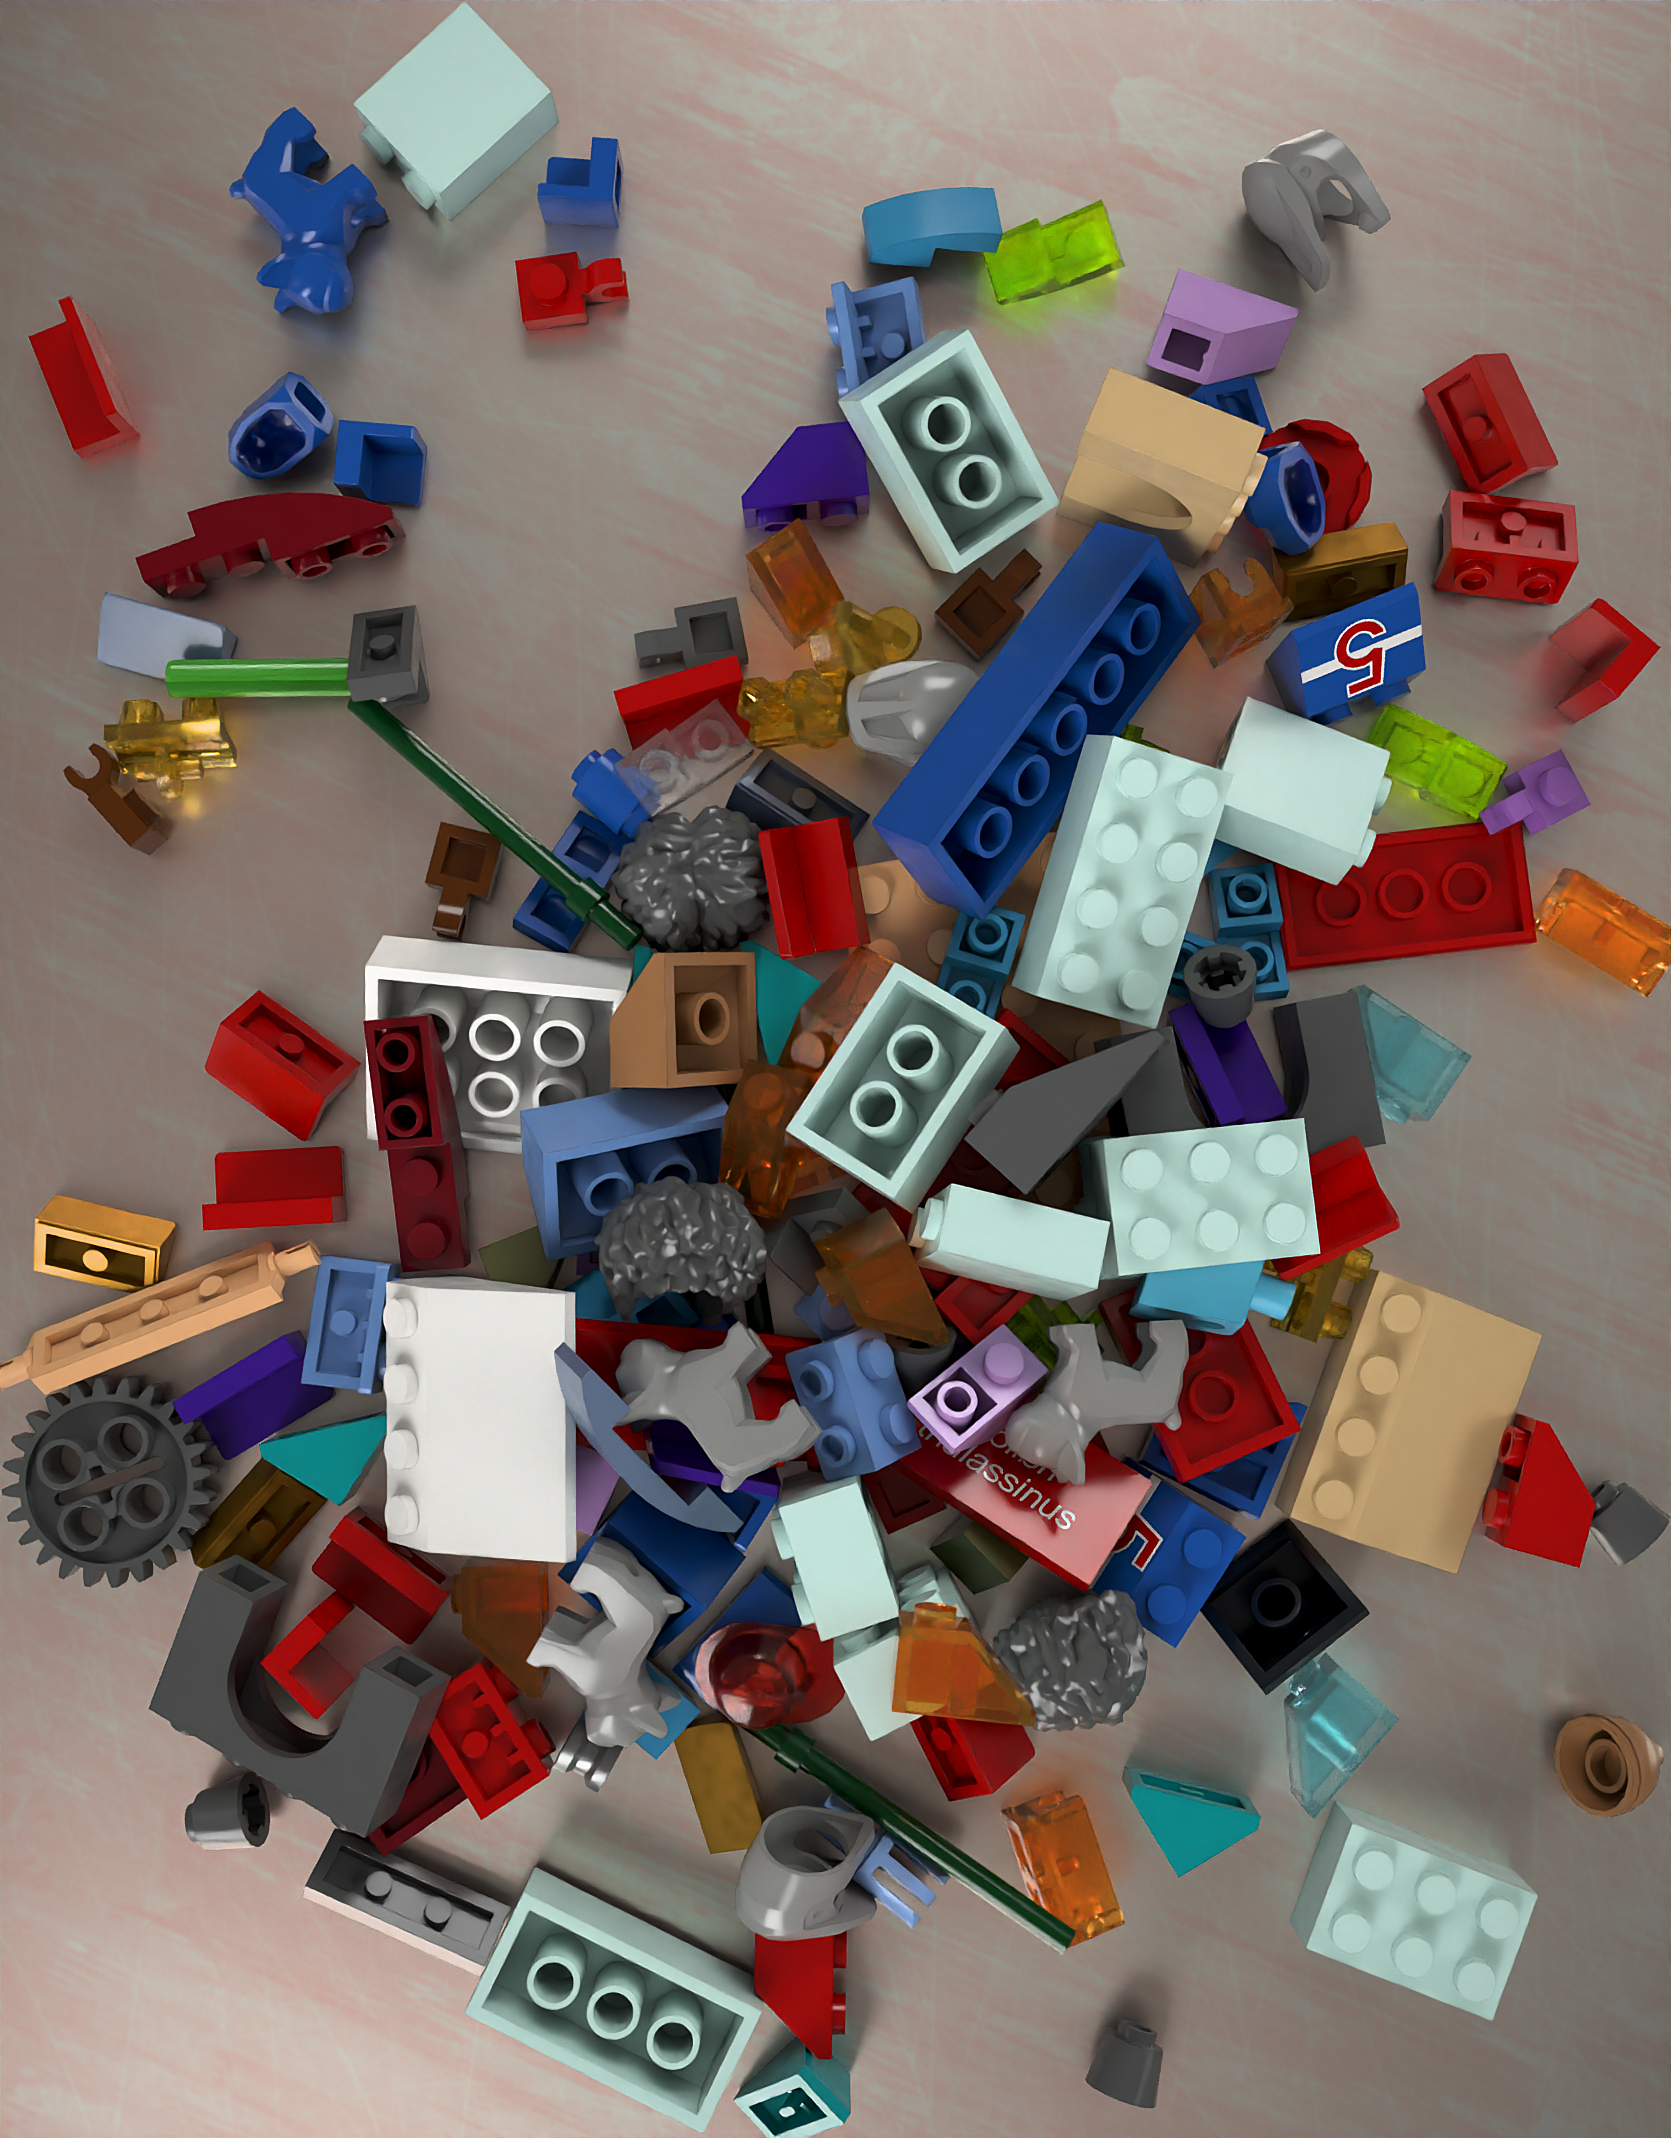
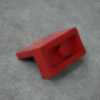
M70 295L58 300L66 322L29 336V340L73 450L84 459L139 437L140 433L95 322Z
M1506 353L1473 355L1422 388L1471 493L1494 495L1528 474L1546 472L1558 465L1555 453Z
M1597 598L1560 625L1550 636L1552 642L1586 669V672L1555 708L1575 724L1617 699L1661 647L1606 601Z
M737 655L613 691L620 716L626 726L637 767L643 774H649L750 744L759 739L758 729L746 693Z
M848 816L759 831L758 839L780 958L788 960L814 953L871 943Z
M258 990L220 1023L205 1064V1070L301 1141H307L314 1134L325 1107L355 1079L361 1063Z
M1356 1134L1309 1156L1321 1254L1270 1259L1282 1281H1288L1400 1228L1399 1217L1381 1189L1366 1150Z
M340 1146L223 1152L216 1154L214 1158L217 1204L202 1205L203 1231L347 1221L344 1150Z
M359 1506L342 1518L329 1536L331 1539L330 1543L312 1565V1572L408 1645L413 1644L459 1584V1582L414 1548L387 1541V1527Z
M338 1591L332 1593L311 1611L260 1662L315 1719H319L354 1681L353 1676L320 1644L356 1607Z
M994 1679L909 1722L949 1802L995 1793L1035 1756V1749L1019 1717L1006 1707L1003 1699L1005 1692Z

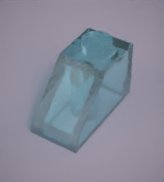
M1363 984L1349 989L1347 993L1353 991L1357 993L1380 1113L1401 1125H1404L1407 1119L1412 1122L1430 1121L1472 1056Z
M1326 1652L1317 1662L1311 1660L1294 1674L1288 1686L1291 1692L1284 1699L1290 1791L1301 1807L1312 1818L1319 1814L1399 1720L1382 1701Z

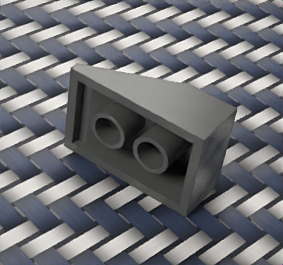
M1153 1030L1014 1085L1006 1092L1003 1089L999 1091L992 1089L968 1115L967 1119L975 1127L964 1140L1025 1195L1041 1187L1170 1044V1041L1157 1030Z

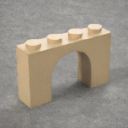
M1109 367L1076 452L1078 456L1061 496L1056 514L1091 528L1100 521L1158 536L1169 559L1195 569L1205 550L1216 554L1224 535H1228L1236 516H1240L1248 496L1251 497L1268 460L1267 456L1257 453L1266 428Z

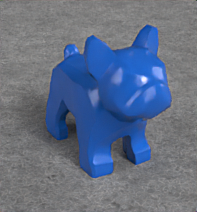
M295 107L284 111L267 128L262 143L253 153L242 178L233 182L230 185L229 191L233 198L246 199L281 238L280 256L267 262L256 276V280L262 286L279 288L274 308L280 314H283L291 306L297 305L320 316L326 312L335 313L341 311L353 302L352 274L347 267L346 257L354 249L357 238L365 227L379 226L388 219L385 209L375 200L378 194L373 184L353 163L323 185L305 177L310 167H320L329 159V155L314 139L317 131L313 124Z

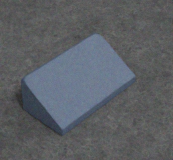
M105 592L100 612L97 661L166 681L165 670L167 663L171 660L231 659L237 636L223 625Z
M768 746L763 749L737 781L725 806V809H729L732 812H742L749 818L750 823H756L761 831L848 816L853 842L870 817V814Z

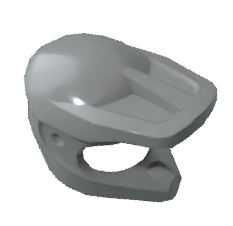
M1314 130L1278 144L1256 162L1246 166L1242 172V194L1247 212L1254 225L1265 237L1281 247L1293 266L1315 292L1324 288L1330 277V259L1322 243L1326 238V226L1323 218H1330L1342 223L1359 226V229L1368 234L1377 232L1391 219L1386 205L1380 198L1359 160L1339 138L1326 130ZM1330 180H1339L1348 190L1352 200L1343 195Z
M933 659L897 662L855 676L849 682L846 692V718L854 744L863 750L880 753L906 767H913L979 680L978 675L961 663Z
M812 1806L788 1807L770 1815L763 1822L744 1855L740 1867L739 1881L735 1888L734 1906L739 1919L753 1932L769 1940L778 1941L837 1935L871 1920L877 1909L876 1901L852 1877L874 1840L875 1826L873 1819L863 1814ZM802 1830L822 1831L832 1836L841 1844L846 1858L843 1862L822 1860L813 1854L795 1848L793 1844L794 1838Z

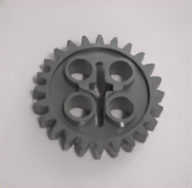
M111 1375L95 1378L93 1391L85 1380L69 1385L70 1399L61 1392L48 1395L45 1398L50 1413L37 1410L26 1415L25 1418L35 1433L24 1432L12 1437L11 1441L25 1453L23 1457L4 1462L3 1468L18 1474L19 1482L2 1489V1495L20 1498L22 1506L12 1511L7 1516L9 1522L27 1520L30 1528L22 1535L18 1542L22 1546L38 1539L44 1546L36 1561L39 1565L57 1556L62 1559L59 1568V1578L64 1580L75 1574L82 1567L85 1587H91L100 1582L105 1571L111 1588H117L126 1583L130 1571L138 1582H142L153 1576V1563L162 1570H165L177 1562L173 1548L185 1552L196 1544L193 1535L187 1528L201 1529L209 1524L211 1519L199 1510L197 1506L210 1503L218 1498L217 1492L202 1486V1479L219 1472V1466L201 1463L200 1455L208 1451L215 1444L213 1440L194 1441L191 1434L199 1427L203 1421L202 1418L184 1424L178 1417L179 1414L172 1404L176 1399L164 1405L160 1403L163 1393L162 1384L150 1385L140 1395L138 1376L134 1375L123 1378L117 1390ZM125 1423L132 1424L141 1434L142 1445L137 1455L127 1451L121 1443L120 1433ZM64 1446L74 1449L80 1457L81 1467L77 1476L67 1473L61 1465L60 1456ZM155 1457H161L164 1460V1466L159 1470L138 1476L120 1485L111 1486L67 1504L59 1501V1494L68 1489L86 1484L107 1474H113ZM145 1484L153 1485L163 1496L164 1505L160 1515L151 1513L142 1503L141 1493ZM85 1507L95 1510L102 1520V1531L99 1537L88 1533L82 1525L81 1516Z

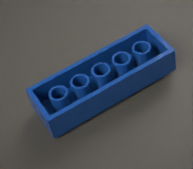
M1098 521L871 822L927 897L983 921L1063 813L1086 735L1118 737L1201 625L1202 621L1158 536Z

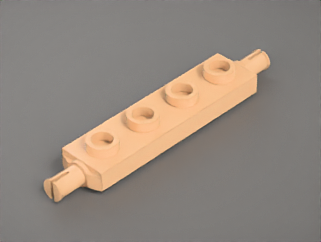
M309 1239L307 1242L278 1253L271 1242L267 1240L33 1333L23 1354L0 1362V1391L30 1378L46 1395L282 1302V1290L288 1276L322 1264L319 1248L313 1239Z

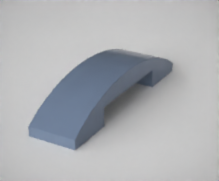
M565 1342L554 1351L560 1388L578 1428L591 1446L637 1494L663 1513L699 1528L735 1533L744 1524L705 1483L667 1475L659 1476L612 1429L631 1408Z

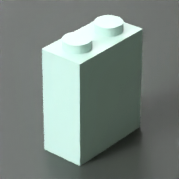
M463 2L353 103L364 126L359 136L370 152L383 165H386L392 159L406 174L401 180L417 202L427 210L434 204L450 221L559 122L551 91L466 2Z
M1247 696L1228 728L1215 766L1217 769L1234 774L1215 839L1337 886L1352 865L1359 868L1364 865L1372 850L1376 832L1368 829L1372 814L1377 816L1381 811L1391 788L1392 780L1383 777L1391 752Z
M952 1183L932 1198H929L926 1201L925 1208H916L908 1231L907 1245L916 1247L913 1265L1065 1301L1098 1288L1110 1222Z

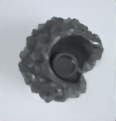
M717 805L705 807L691 823L678 812L654 816L650 822H640L634 841L625 844L622 848L619 858L620 870L613 873L611 881L615 884V892L618 898L623 900L621 902V913L644 932L643 937L650 948H655L659 953H666L669 949H673L674 953L718 952L721 947L725 950H733L738 946L739 942L748 941L750 933L762 929V925L770 921V913L766 911V907L770 905L758 839V833L761 831L756 823H750L749 818L742 812H732Z
M669 1176L649 1185L644 1182L638 1183L633 1196L624 1197L614 1211L608 1212L603 1218L602 1230L595 1238L594 1243L600 1247L598 1253L599 1269L604 1275L606 1288L614 1302L616 1312L620 1314V1318L625 1321L630 1320L638 1298L648 1296L652 1299L656 1295H663L670 1290L677 1293H685L690 1290L693 1292V1308L703 1317L702 1325L716 1326L722 1322L724 1314H734V1307H738L740 1302L747 1301L754 1296L757 1284L763 1281L767 1270V1250L764 1243L766 1236L763 1228L758 1225L756 1219L743 1204L745 1201L743 1195L724 1183L707 1184L696 1181L687 1185L682 1179L676 1176Z
M1109 1589L1103 1591L1098 1598L1093 1595H1086L1085 1597L1069 1600L1065 1595L1057 1598L1050 1595L1045 1597L1044 1602L1040 1600L1028 1606L1022 1616H1018L1015 1623L1009 1629L1000 1630L998 1636L993 1639L992 1647L994 1652L991 1658L995 1667L994 1680L1005 1692L1003 1699L1008 1710L1018 1717L1031 1721L1032 1728L1038 1732H1047L1051 1729H1056L1059 1732L1065 1730L1072 1731L1076 1726L1080 1729L1090 1730L1096 1723L1115 1726L1123 1722V1714L1135 1703L1136 1697L1139 1696L1145 1683L1148 1661L1147 1650L1143 1646L1145 1631L1136 1615V1603L1130 1599L1127 1592Z

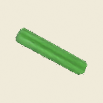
M349 658L171 660L167 663L165 670L166 688L169 696L173 698L351 696L346 681Z

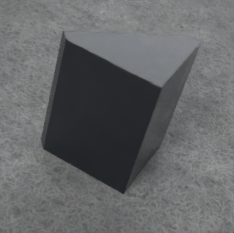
M1289 1518L1227 1567L1200 1609L1203 1616L1265 1695H1268L1370 1614L1364 1604Z

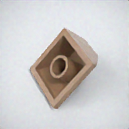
M755 952L654 953L609 1020L611 1087L680 1088L758 1082Z

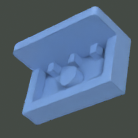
M913 276L852 292L844 281L831 284L834 306L826 308V320L833 344L835 346L841 345L844 367L836 369V382L840 398H842L927 342L919 286Z
M320 1255L322 1264L318 1266L301 1383L358 1390V1393L370 1395L383 1392L384 1375L386 1372V1329L383 1322V1312L386 1306V1282L405 1280L404 1278H399L401 1264Z
M880 1321L859 1326L823 1343L786 1354L785 1361L800 1406L804 1405L807 1407L823 1431L813 1446L823 1476L827 1481L878 1471L922 1447L916 1431L915 1418L906 1406L907 1401L894 1365L893 1352L886 1342Z

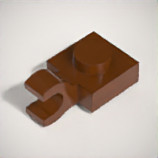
M1024 548L994 580L979 567L934 612V617L979 661L1023 617L1024 610L1013 600L1027 590L1041 575L1039 570L1042 568V565Z
M93 743L88 749L99 761L100 768L98 773L94 777L86 779L79 770L69 765L63 770L66 779L72 786L88 795V801L130 847L151 855L168 840L167 836L155 824L161 817V814L137 789L133 788L129 793L120 789L118 785L120 775L118 760L110 751Z
M445 822L440 823L425 880L428 887L442 890L432 930L437 932V936L462 942L467 928L471 898L490 902L505 846L492 834Z

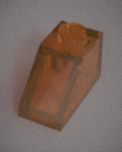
M797 518L745 555L751 592L793 650L806 641L811 646H816L840 628L842 623L838 618L845 613V598L800 518Z
M858 946L801 1006L777 1065L814 1087L894 963L865 946Z
M749 1058L724 1116L718 1184H727L743 1195L745 1198L743 1204L750 1213L779 1222L808 1151L807 1146L785 1129L814 1087V1084L807 1074Z
M886 1207L814 1242L825 1265L814 1271L816 1279L831 1308L844 1303L856 1326L938 1346L952 1340L905 1236Z
M471 1556L461 1566V1574L453 1575L451 1583V1608L453 1614H462V1633L529 1698L542 1697L550 1683V1667L542 1666L537 1668L527 1663L526 1660L549 1623L548 1562Z
M932 1602L916 1603L914 1612L898 1610L890 1686L891 1712L1035 1727L1036 1711L1029 1693L967 1617L956 1616L957 1609L953 1606Z

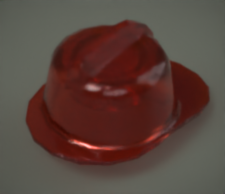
M733 1622L716 1629L701 1644L695 1660L696 1682L704 1698L731 1722L747 1729H766L778 1723L791 1724L813 1721L829 1713L843 1699L846 1692L833 1667L834 1639L831 1638L821 1642L818 1631L806 1627L770 1625L757 1622Z

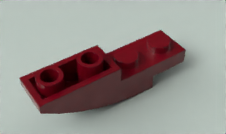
M290 492L266 494L219 502L187 512L195 533L194 537L141 555L135 559L143 581L162 598L169 596L172 599H183L199 594L206 588V582L229 575L233 578H240L261 571L266 565L265 561L270 559L289 579L296 576L301 580L317 578L330 572L333 569L334 562L354 555L358 558H371L381 555L392 548L393 541L404 538L406 535L402 524L390 506L360 498L326 493Z
M431 1014L365 1020L363 1025L379 1151L387 1150L402 1273L465 1268L471 1263L464 1199L470 1195L454 1095Z

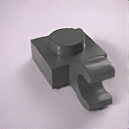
M736 597L674 608L677 627L649 630L634 634L640 669L664 665L683 657L686 670L737 655L740 666L748 665L749 658Z

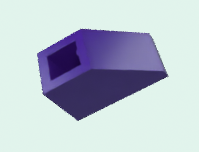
M849 421L800 426L794 430L741 496L745 528L758 526V531L762 533H781L793 529L796 526L795 522L820 519L821 524L825 526H842L857 521L858 515L869 514L870 492L865 450Z

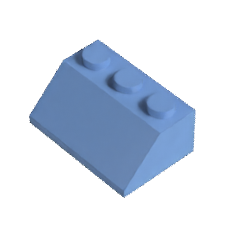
M715 1085L680 1088H630L520 1111L523 1166L544 1253L548 1261L600 1250V1247L594 1243V1240L602 1230L604 1216L608 1212L614 1211L624 1197L633 1196L638 1183L644 1182L649 1185L666 1177L676 1176L687 1185L697 1181L707 1184L724 1183L733 1188V1112Z

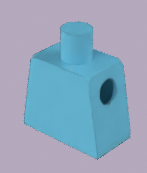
M1265 1260L1144 1273L1140 1277L1128 1315L1150 1321L1183 1320L1185 1328L1221 1335H1233L1244 1325L1249 1309L1282 1321L1292 1303L1296 1285L1262 1272Z

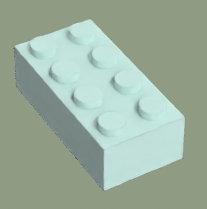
M1086 735L1011 986L1041 998L1156 1030L1234 774L1120 737Z
M534 1867L475 1987L464 2014L704 2133L761 2016L763 2000L754 1992V1976Z

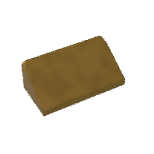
M1385 522L1323 534L1313 547L1305 552L1291 556L1272 547V565L1280 622L1339 612L1405 585L1409 548L1396 524Z
M56 1195L35 1218L34 1270L132 1294L164 1281L175 1238V1223Z
M261 1458L211 1514L209 1524L198 1529L193 1535L196 1544L190 1548L193 1562L204 1570L237 1554L266 1571L328 1499L264 1458Z
M732 1708L692 1721L674 1740L710 1854L748 1849L763 1822L767 1819L738 1726L735 1724L736 1720Z

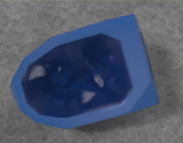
M289 371L248 406L233 424L228 433L229 462L247 477L261 480L282 476L329 436L335 418L325 399L303 376Z
M1300 441L1260 450L1257 453L1267 456L1268 460L1251 497L1248 496L1244 505L1245 516L1251 524L1263 531L1267 541L1277 550L1283 551L1290 556L1305 552L1313 547L1322 537L1325 528V500L1314 461Z

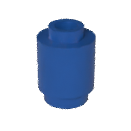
M614 748L609 749L602 755L597 750H593L580 762L571 776V779L577 783L572 796L617 836L625 833L634 841L639 823L642 821H652L654 816L662 815L667 807V802L658 795L660 788Z

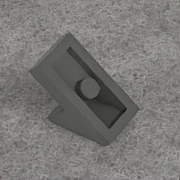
M416 605L354 614L346 678L353 702L374 699L388 709L429 701L430 690Z
M845 1187L758 1206L754 1214V1218L758 1225L763 1228L766 1236L764 1243L767 1256L808 1296L814 1294L832 1257L876 1249L886 1230Z

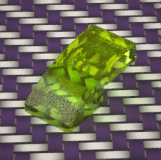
M1102 199L1045 225H1042L1038 218L1003 232L996 253L982 252L999 305L1015 303L1056 292L1125 266L1107 207Z
M1391 703L1387 704L1367 740V743L1391 752L1384 776L1417 789L1420 799L1476 823L1481 818L1479 812L1486 809L1508 769L1507 763L1474 743Z

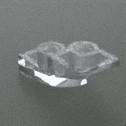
M716 698L670 732L666 728L614 764V769L646 812L654 819L655 816H659L687 800L743 763L754 754L755 748Z

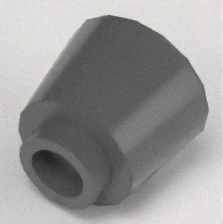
M1226 944L1209 946L1197 951L1187 961L1183 974L1185 985L1199 1018L1208 1025L1217 1028H1231L1238 1025L1250 1015L1254 1006L1257 976L1255 960L1249 952L1240 947Z
M924 1312L906 1313L896 1316L886 1323L883 1332L886 1342L893 1352L894 1365L903 1392L906 1396L913 1397L950 1367L957 1336L955 1327L946 1319L936 1314Z
M1606 1480L1590 1492L1596 1504L1590 1532L1617 1566L1627 1564L1643 1553L1659 1538L1670 1522L1668 1514L1627 1483L1615 1486L1610 1480Z
M248 1772L202 1790L196 1795L194 1802L187 1806L185 1811V1828L189 1839L193 1843H199L205 1850L260 1847L265 1843L269 1834V1801L261 1780L254 1773Z
M1120 2019L1118 2029L1108 2028L1086 2075L1085 2080L1087 2084L1121 2102L1142 2108H1154L1156 2106L1163 2049L1155 2044L1158 2033L1140 2023Z

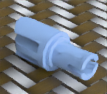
M833 1792L822 1805L826 1809L856 1813ZM880 1826L878 1830L875 1828L874 1840L852 1879L913 1929L921 1918L903 1903L898 1896L885 1888L871 1875L878 1867L928 1908L936 1898V1895L888 1854L893 1845L940 1884L945 1885L951 1876ZM817 1831L845 1855L841 1844L832 1836L822 1831Z

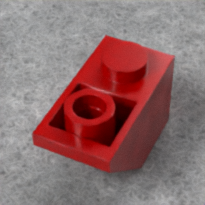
M1516 1413L1513 1426L1509 1425L1505 1429L1499 1446L1498 1457L1500 1463H1503L1498 1486L1497 1488L1490 1489L1483 1505L1482 1521L1487 1526L1484 1536L1503 1547L1580 1568L1596 1504L1550 1424Z
M847 1931L837 1935L791 1941L769 1940L755 1933L754 1992L818 2059L832 2060V2035H845L846 1992H833V1968L846 1969Z

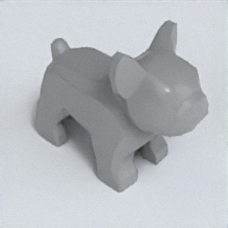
M1183 1320L1135 1323L1136 1338L1140 1340L1143 1347L1142 1353L1132 1367L1102 1359L1094 1323L1046 1327L1048 1341L1052 1343L1056 1351L1054 1367L1046 1379L1044 1391L1033 1402L1023 1404L1008 1419L1005 1425V1440L1010 1451L1016 1452L1022 1460L1050 1469L1057 1477L1058 1483H1067L1070 1480L1073 1485H1083L1085 1482L1084 1452L1089 1441L1098 1431L1111 1426L1163 1422L1171 1430L1179 1429L1182 1423L1177 1404L1183 1385V1371L1189 1358L1188 1336Z
M741 1322L735 1323L728 1330V1336L723 1345L712 1349H697L684 1353L671 1349L666 1343L659 1340L645 1338L635 1339L630 1342L620 1355L621 1362L615 1374L622 1400L631 1410L615 1426L630 1423L629 1426L633 1433H638L651 1426L657 1420H679L689 1428L712 1463L722 1473L721 1489L726 1493H732L748 1476L764 1471L778 1462L796 1459L810 1449L823 1433L807 1407L804 1405L799 1407L794 1399L786 1402L780 1408V1413L776 1419L771 1421L755 1420L747 1384L773 1357L756 1332L751 1328L747 1330Z
M598 1536L569 1587L581 1594L586 1592L594 1593L599 1598L603 1610L598 1612L592 1619H589L558 1605L526 1662L537 1668L542 1666L554 1667L574 1689L585 1695L587 1704L584 1713L587 1739L598 1746L613 1748L618 1745L627 1748L646 1732L663 1739L668 1732V1728L659 1713L677 1707L681 1701V1695L673 1688L653 1681L650 1678L645 1663L647 1655L670 1614L683 1610L684 1603L680 1597L668 1594L652 1573L639 1564L630 1550L611 1538Z

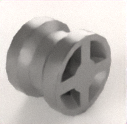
M584 1709L552 1767L562 1773L570 1771L578 1773L584 1777L586 1787L598 1793L624 1747L618 1745L613 1748L598 1746L589 1741L586 1733Z

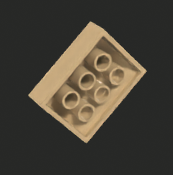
M1360 1267L1274 1505L1290 1518L1351 1541L1457 1575L1499 1458L1498 1451L1503 1432L1511 1424L1543 1334L1382 1271Z

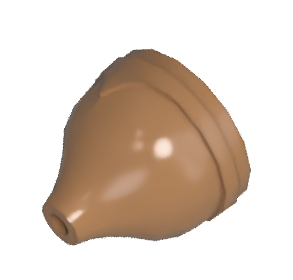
M1587 1713L1568 1721L1558 1734L1554 1750L1556 1771L1565 1792L1575 1805L1588 1814L1605 1818H1613L1629 1813L1643 1804L1657 1786L1660 1765L1664 1761L1662 1747L1657 1742L1651 1740L1642 1728L1621 1716Z

